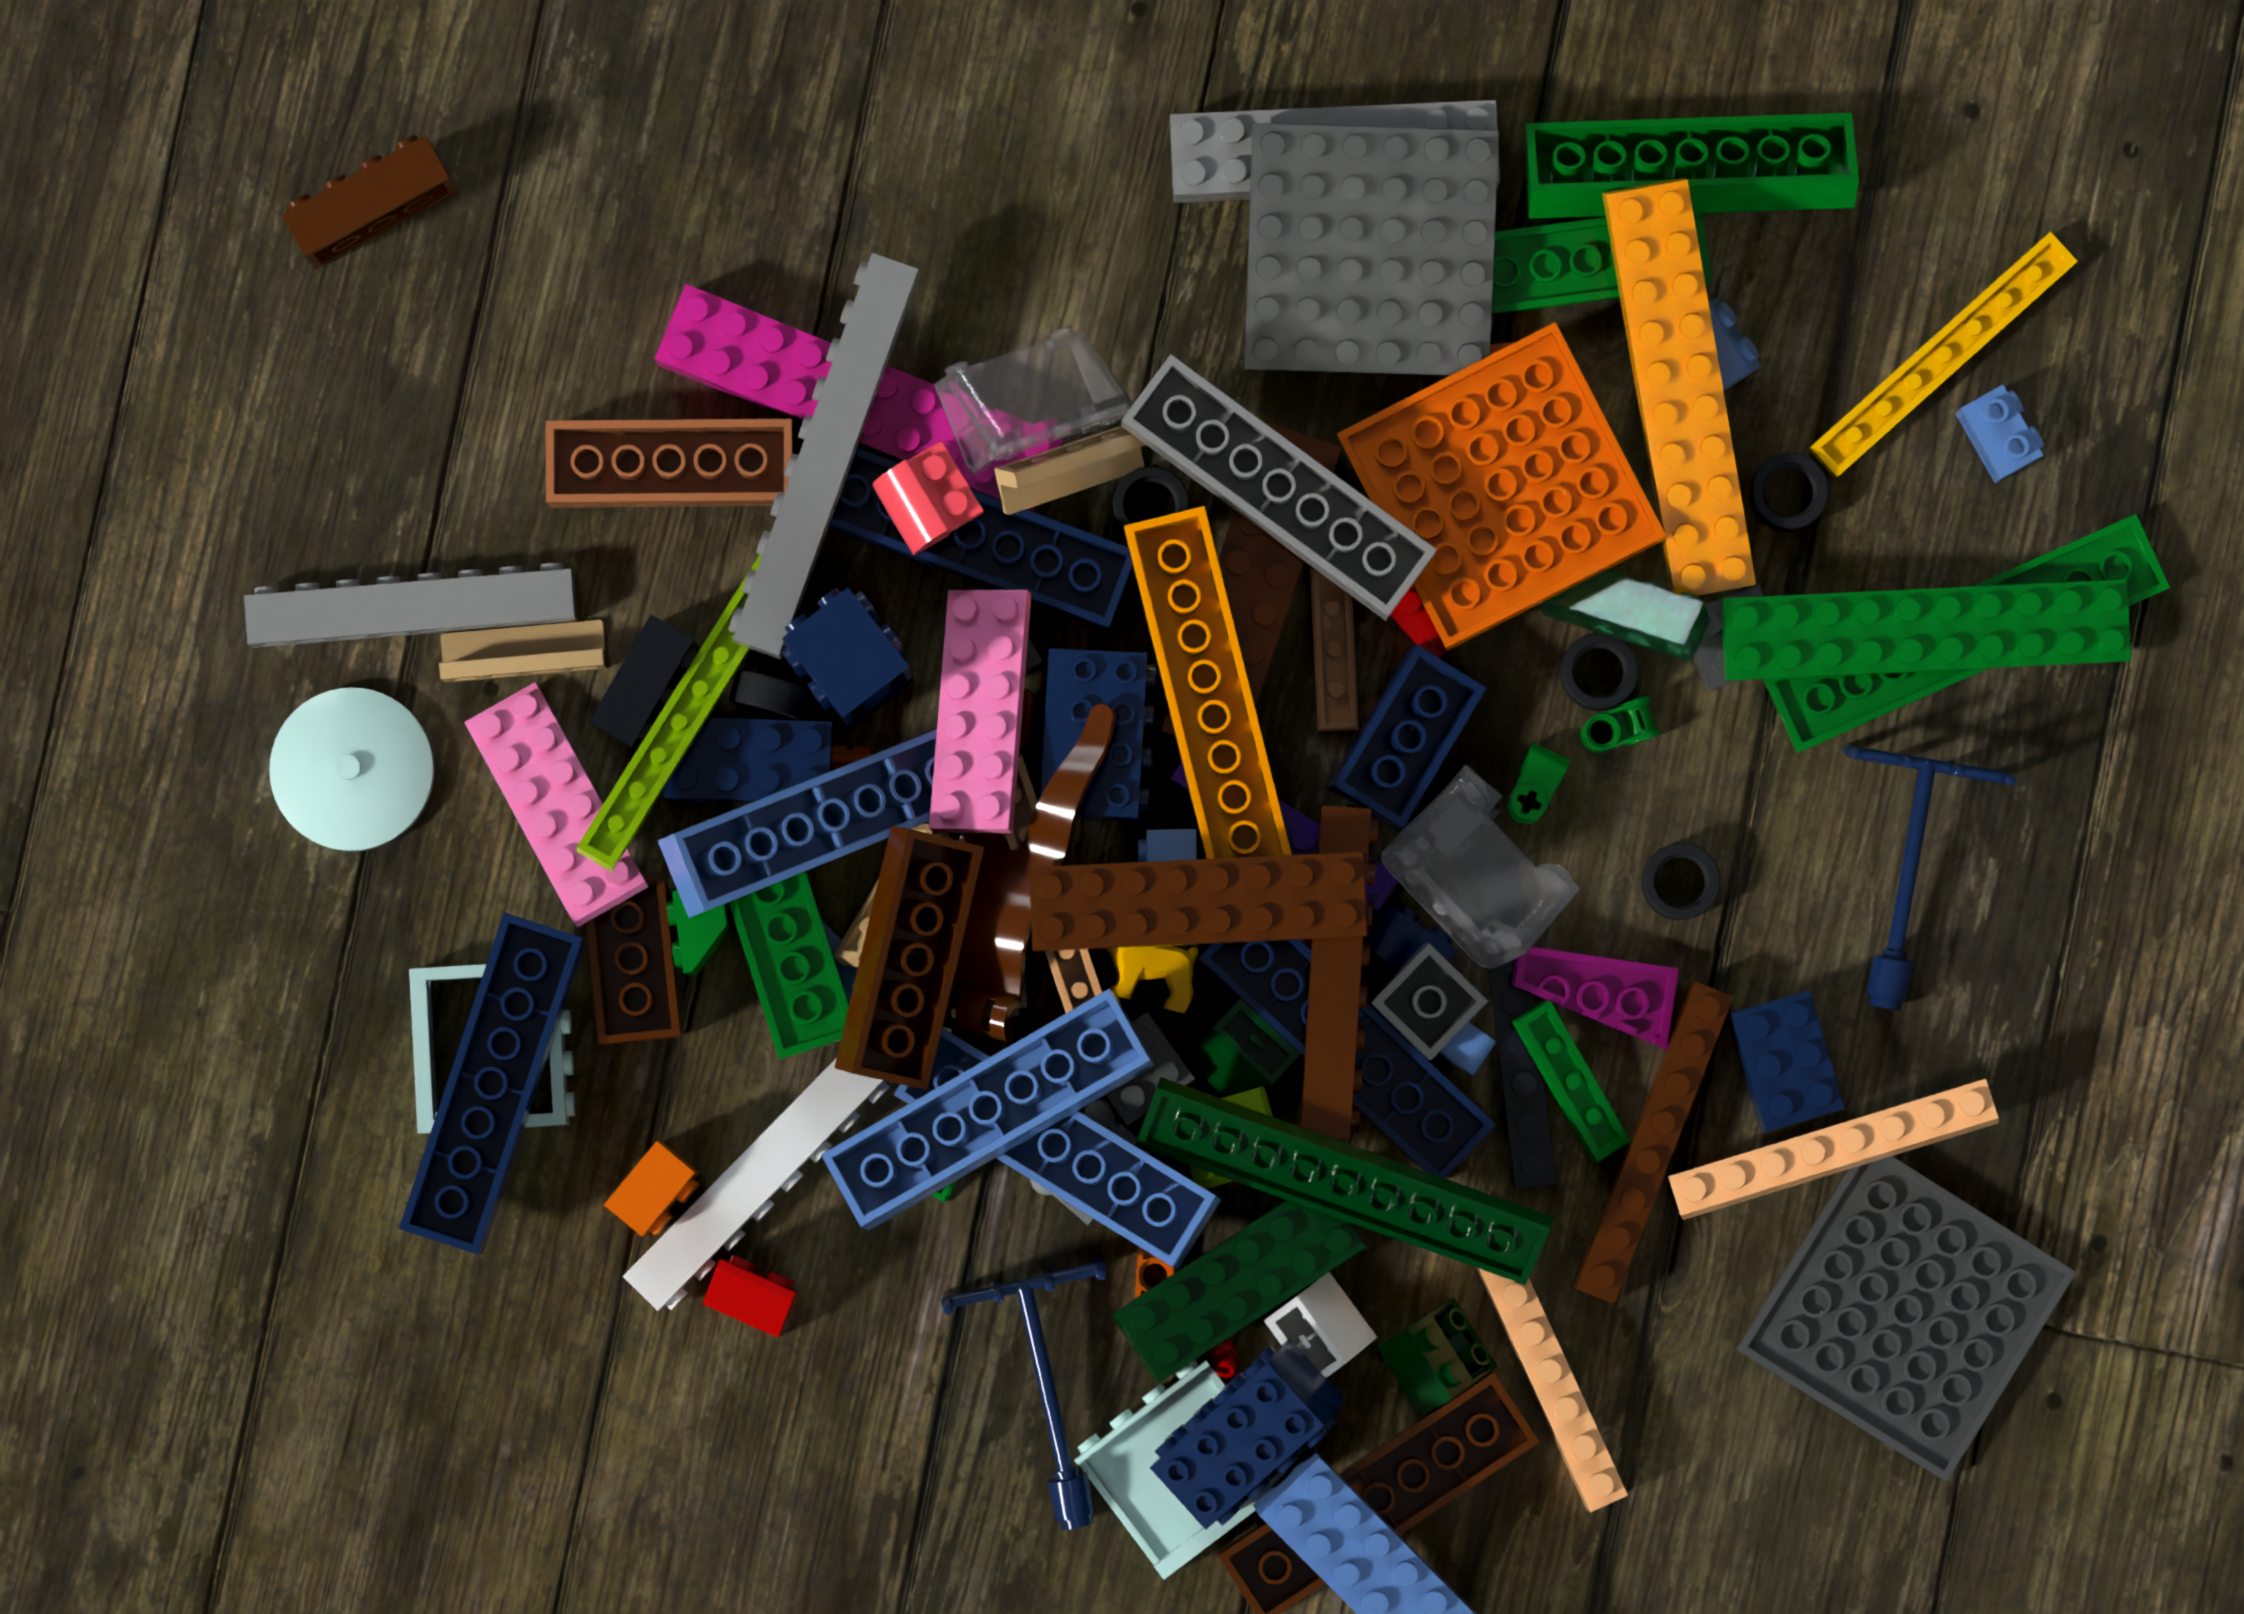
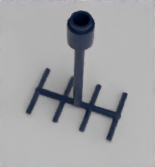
M1846 744L1843 746L1842 751L1849 758L1919 769L1888 946L1883 948L1882 955H1873L1867 994L1870 995V1005L1901 1010L1903 1001H1907L1914 964L1913 961L1906 960L1907 952L1903 950L1935 772L2007 784L2009 786L2014 785L2016 779L2008 772Z
M1095 1257L1093 1264L1053 1272L1051 1268H1046L1043 1271V1275L1003 1284L1002 1280L996 1279L991 1287L953 1295L951 1291L947 1290L944 1292L941 1301L944 1313L950 1315L953 1313L954 1307L994 1299L996 1303H1002L1004 1296L1018 1294L1057 1468L1053 1472L1054 1478L1048 1480L1047 1484L1055 1520L1060 1521L1063 1530L1081 1528L1094 1522L1092 1513L1096 1510L1087 1472H1078V1467L1072 1464L1034 1289L1045 1287L1048 1292H1052L1056 1284L1096 1276L1098 1280H1104L1106 1278L1107 1266L1101 1257Z

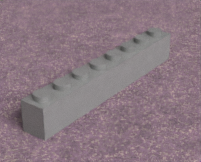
M546 563L539 565L540 571L524 572L523 566H508L499 568V575L483 576V570L472 569L458 571V578L442 579V573L418 574V581L401 582V576H386L376 578V585L361 586L360 580L349 579L336 581V588L320 589V583L296 584L295 591L279 592V586L254 588V595H244L247 644L253 648L577 622L575 574L572 569H564V563Z

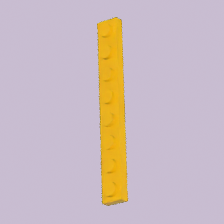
M2050 231L1808 450L1835 479L1839 477L2078 261Z

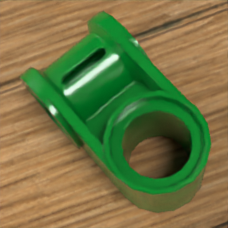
M1650 696L1629 701L1588 719L1582 725L1579 733L1580 742L1583 747L1589 752L1598 754L1625 745L1638 744L1662 735L1661 729L1655 727L1648 706L1651 703ZM1594 723L1604 724L1610 731V738L1606 744L1596 743L1592 739L1590 729Z
M1532 743L1507 803L1508 813L1515 822L1523 825L1532 824L1543 815L1553 793L1556 792L1561 783L1570 759ZM1527 795L1533 797L1532 805L1537 807V810L1531 809L1528 814H1525L1521 811L1522 804L1517 800H1523Z

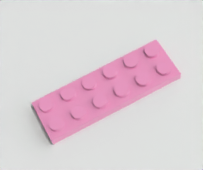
M948 590L929 829L933 833H1013L1032 595L1028 590Z
M536 682L464 722L576 927L583 925L649 887L628 848L613 872L576 852L579 842L603 806V802Z

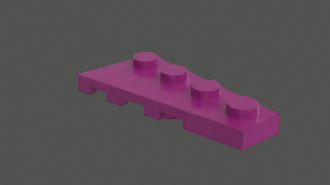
M1517 944L1511 985L1655 1046L1667 1049L1679 968Z

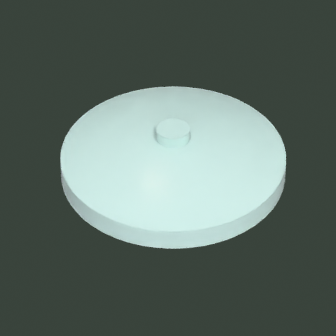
M349 687L318 694L300 705L287 718L275 739L270 757L269 772L276 803L287 821L298 832L311 841L331 849L365 851L386 845L397 839L418 820L432 792L435 765L429 738L420 722L406 707L383 693L370 689Z

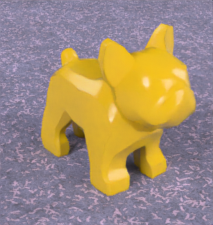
M1174 946L1107 949L1117 974L1116 983L1110 989L1117 997L1130 1000L1139 980L1164 978L1169 988L1170 996L1165 1000L1163 1009L1186 1013L1193 996L1192 976L1194 963L1199 954L1198 948L1192 947L1189 950Z

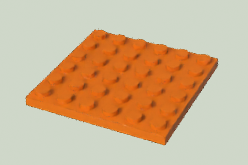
M1556 322L1337 433L1370 501L1437 549L1435 556L1413 585L1447 651L1667 539L1657 516Z

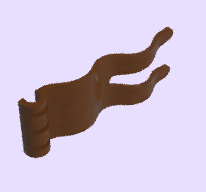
M1025 688L1019 757L1029 737L1035 701L1033 693ZM1097 704L1091 709L1078 742L1056 770L1043 791L1020 848L1009 850L1005 846L1006 833H961L959 841L982 846L984 851L942 1027L1006 1042L1014 1041L1015 1032L1009 1030V1019L1015 1008L1020 1009L1025 980L1026 947L1032 929L1029 867L1065 866L1071 849L1080 806L1112 740L1116 713L1111 706ZM959 995L960 999L956 1008V1018H952V1004ZM994 1003L989 1026L985 1024V1014L988 1006Z

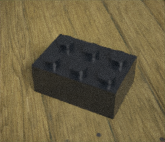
M650 615L589 722L596 729L637 751L676 689L681 677L686 673L696 657L699 645L692 637Z

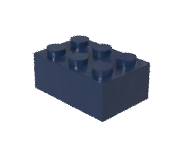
M1810 990L1727 1014L1726 1018L1761 1133L1845 1109Z

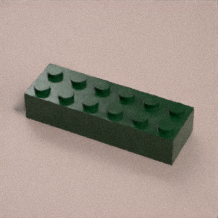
M1285 1200L1110 1315L1153 1382L1157 1384L1366 1248L1350 1222Z

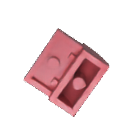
M942 441L908 461L905 459L872 483L874 491L913 556L946 538L952 531L984 513Z

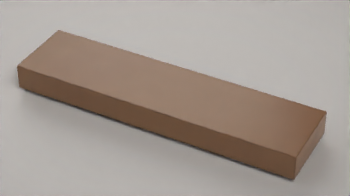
M1310 569L1317 733L1358 731L1352 596L1316 569Z

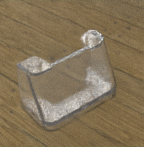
M1068 326L1049 335L1050 340L969 366L967 361H962L944 370L946 376L935 383L934 386L970 475L990 469V464L993 461L1009 460L1021 452L1080 432L1085 434L1092 431L1094 434L1111 428L1123 419L1133 405L1131 399L1082 330L1074 332L1073 327Z
M1468 770L1447 786L1389 843L1381 853V860L1386 869L1471 959L1482 967L1493 969L1526 954L1580 888L1571 879L1569 872L1558 864L1546 863L1535 867L1483 811L1490 802L1487 786L1480 778L1474 776Z

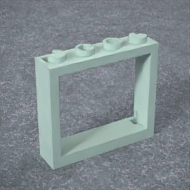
M486 964L409 969L417 1133L419 1134L431 1133L437 1115L431 981L482 978ZM570 1010L563 1011L550 1050L553 1113L529 1114L525 1128L569 1125V1116H575V1092H568L567 1075L574 1074L573 1052L565 1051V1034H571L572 1032Z

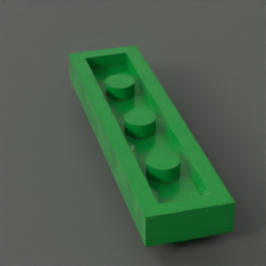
M1544 1000L1513 1020L1512 1023L1590 1160L1592 1162H1599L1630 1142L1629 1137L1552 1002Z

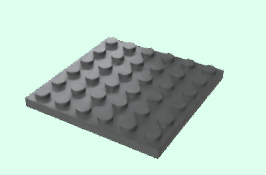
M1252 122L1244 369L1452 375L1489 356L1499 130Z
M1890 1156L1846 1170L1735 1349L1947 1482L2077 1272L1895 1157Z

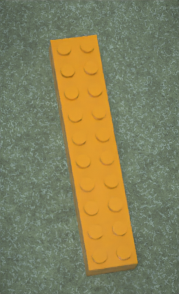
M1679 178L1603 192L1602 197L1657 517L1667 536V539L1662 541L1670 593L1677 600L1756 585L1688 179Z
M1205 506L1125 525L1124 531L1206 859L1292 855Z

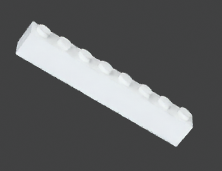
M835 1059L622 1277L657 1311H661L665 1306L670 1310L675 1308L688 1294L683 1287L694 1276L701 1281L716 1266L717 1263L712 1258L722 1247L729 1252L746 1235L741 1228L752 1217L757 1222L761 1220L775 1205L770 1198L780 1188L787 1193L802 1178L803 1174L799 1169L810 1158L816 1163L822 1157L821 1154L832 1147L827 1140L838 1129L843 1133L847 1132L861 1117L856 1110L867 1099L874 1104L890 1086L884 1080L834 1068Z

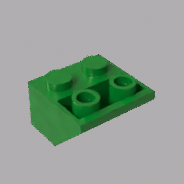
M678 890L672 891L673 901H666L669 925L673 928L677 927L679 941L672 942L675 967L683 968V973L688 976L698 975L732 929L729 903L688 918Z

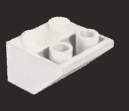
M1330 1272L1314 1281L1263 1319L1281 1345L1290 1338L1325 1378L1378 1338Z

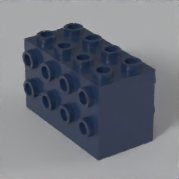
M835 588L818 601L820 609L807 618L803 613L784 628L787 631V635L782 640L787 648L782 651V654L802 682L808 678L811 679L807 686L824 711L830 714L835 710L849 730H852L915 680L909 665L903 659L905 653L901 642L887 624L879 628L878 624L881 622L878 620L876 610L861 591L854 595L849 588L842 592Z
M1049 648L1040 797L1056 770L1078 742L1091 709L1097 704H1105L1111 706L1116 713L1110 746L1090 782L1076 820L1146 823L1147 814L1154 813L1155 791L1148 787L1149 773H1156L1157 749H1153V746H1151V732L1158 733L1159 708H1155L1153 704V693L1160 692L1162 680L1158 665L1148 653Z
M1289 1338L1277 1350L1269 1346L1252 1362L1243 1374L1241 1372L1223 1387V1390L1214 1399H1209L1193 1414L1194 1416L1175 1429L1164 1440L1165 1442L1154 1451L1159 1458L1150 1469L1205 1530L1215 1521H1218L1223 1526L1240 1510V1507L1249 1498L1252 1500L1262 1492L1278 1472L1282 1474L1308 1446L1310 1448L1313 1447L1329 1432L1328 1429L1338 1421L1333 1415L1345 1399Z

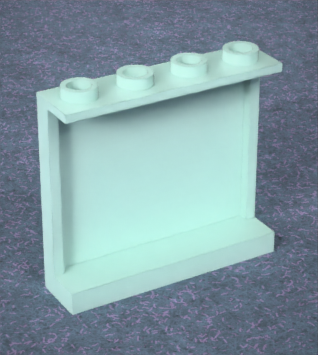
M1193 1360L1175 1372L1179 1380L1166 1389L1161 1383L1142 1397L1146 1405L1133 1414L1128 1408L1109 1422L1113 1430L1100 1439L1095 1433L1076 1447L1080 1455L1074 1461L1084 1472H1087L1090 1481L1152 1562L1163 1580L1256 1511L1253 1505L1288 1471L1287 1469L1282 1474L1278 1472L1262 1492L1252 1500L1249 1498L1240 1507V1510L1223 1526L1218 1521H1215L1205 1530L1150 1469L1159 1458L1154 1451L1165 1442L1164 1440L1181 1424L1184 1425L1194 1416L1193 1414L1209 1399H1214L1223 1390L1225 1384L1207 1360L1200 1364Z

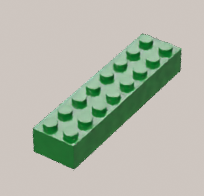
M1852 113L1526 123L1524 164L1529 219L1606 216L1602 197L1603 192L1679 178L1688 179L1693 213L1855 208L1859 174Z

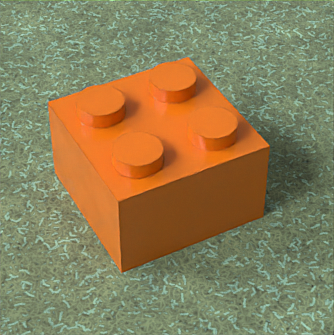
M656 1141L610 1196L604 1206L640 1236H649L650 1233L659 1235L674 1217L669 1213L677 1201L686 1203L700 1186L695 1180L700 1172L664 1142Z

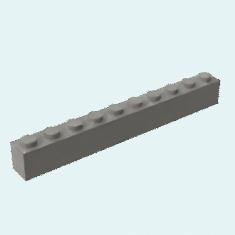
M875 253L871 254L868 263L861 261L854 284L860 287L855 301L848 299L840 318V323L846 324L841 339L833 338L826 357V361L832 363L827 378L820 376L815 386L812 399L818 401L813 416L806 414L802 422L798 438L803 439L804 442L799 455L792 453L784 474L785 477L790 478L785 494L778 491L770 513V515L776 517L771 532L764 530L756 551L757 554L762 555L757 571L749 570L742 592L748 594L743 609L736 607L728 631L734 632L732 640L736 644L778 659L782 658V651L786 647L782 638L787 635V631L784 628L797 617L919 279V269Z

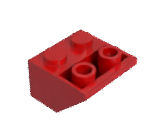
M732 1255L730 1260L720 1259L703 1305L777 1338L780 1337L800 1291L792 1288L795 1281L774 1271L769 1272L768 1277L754 1271L757 1266L756 1263L738 1255Z

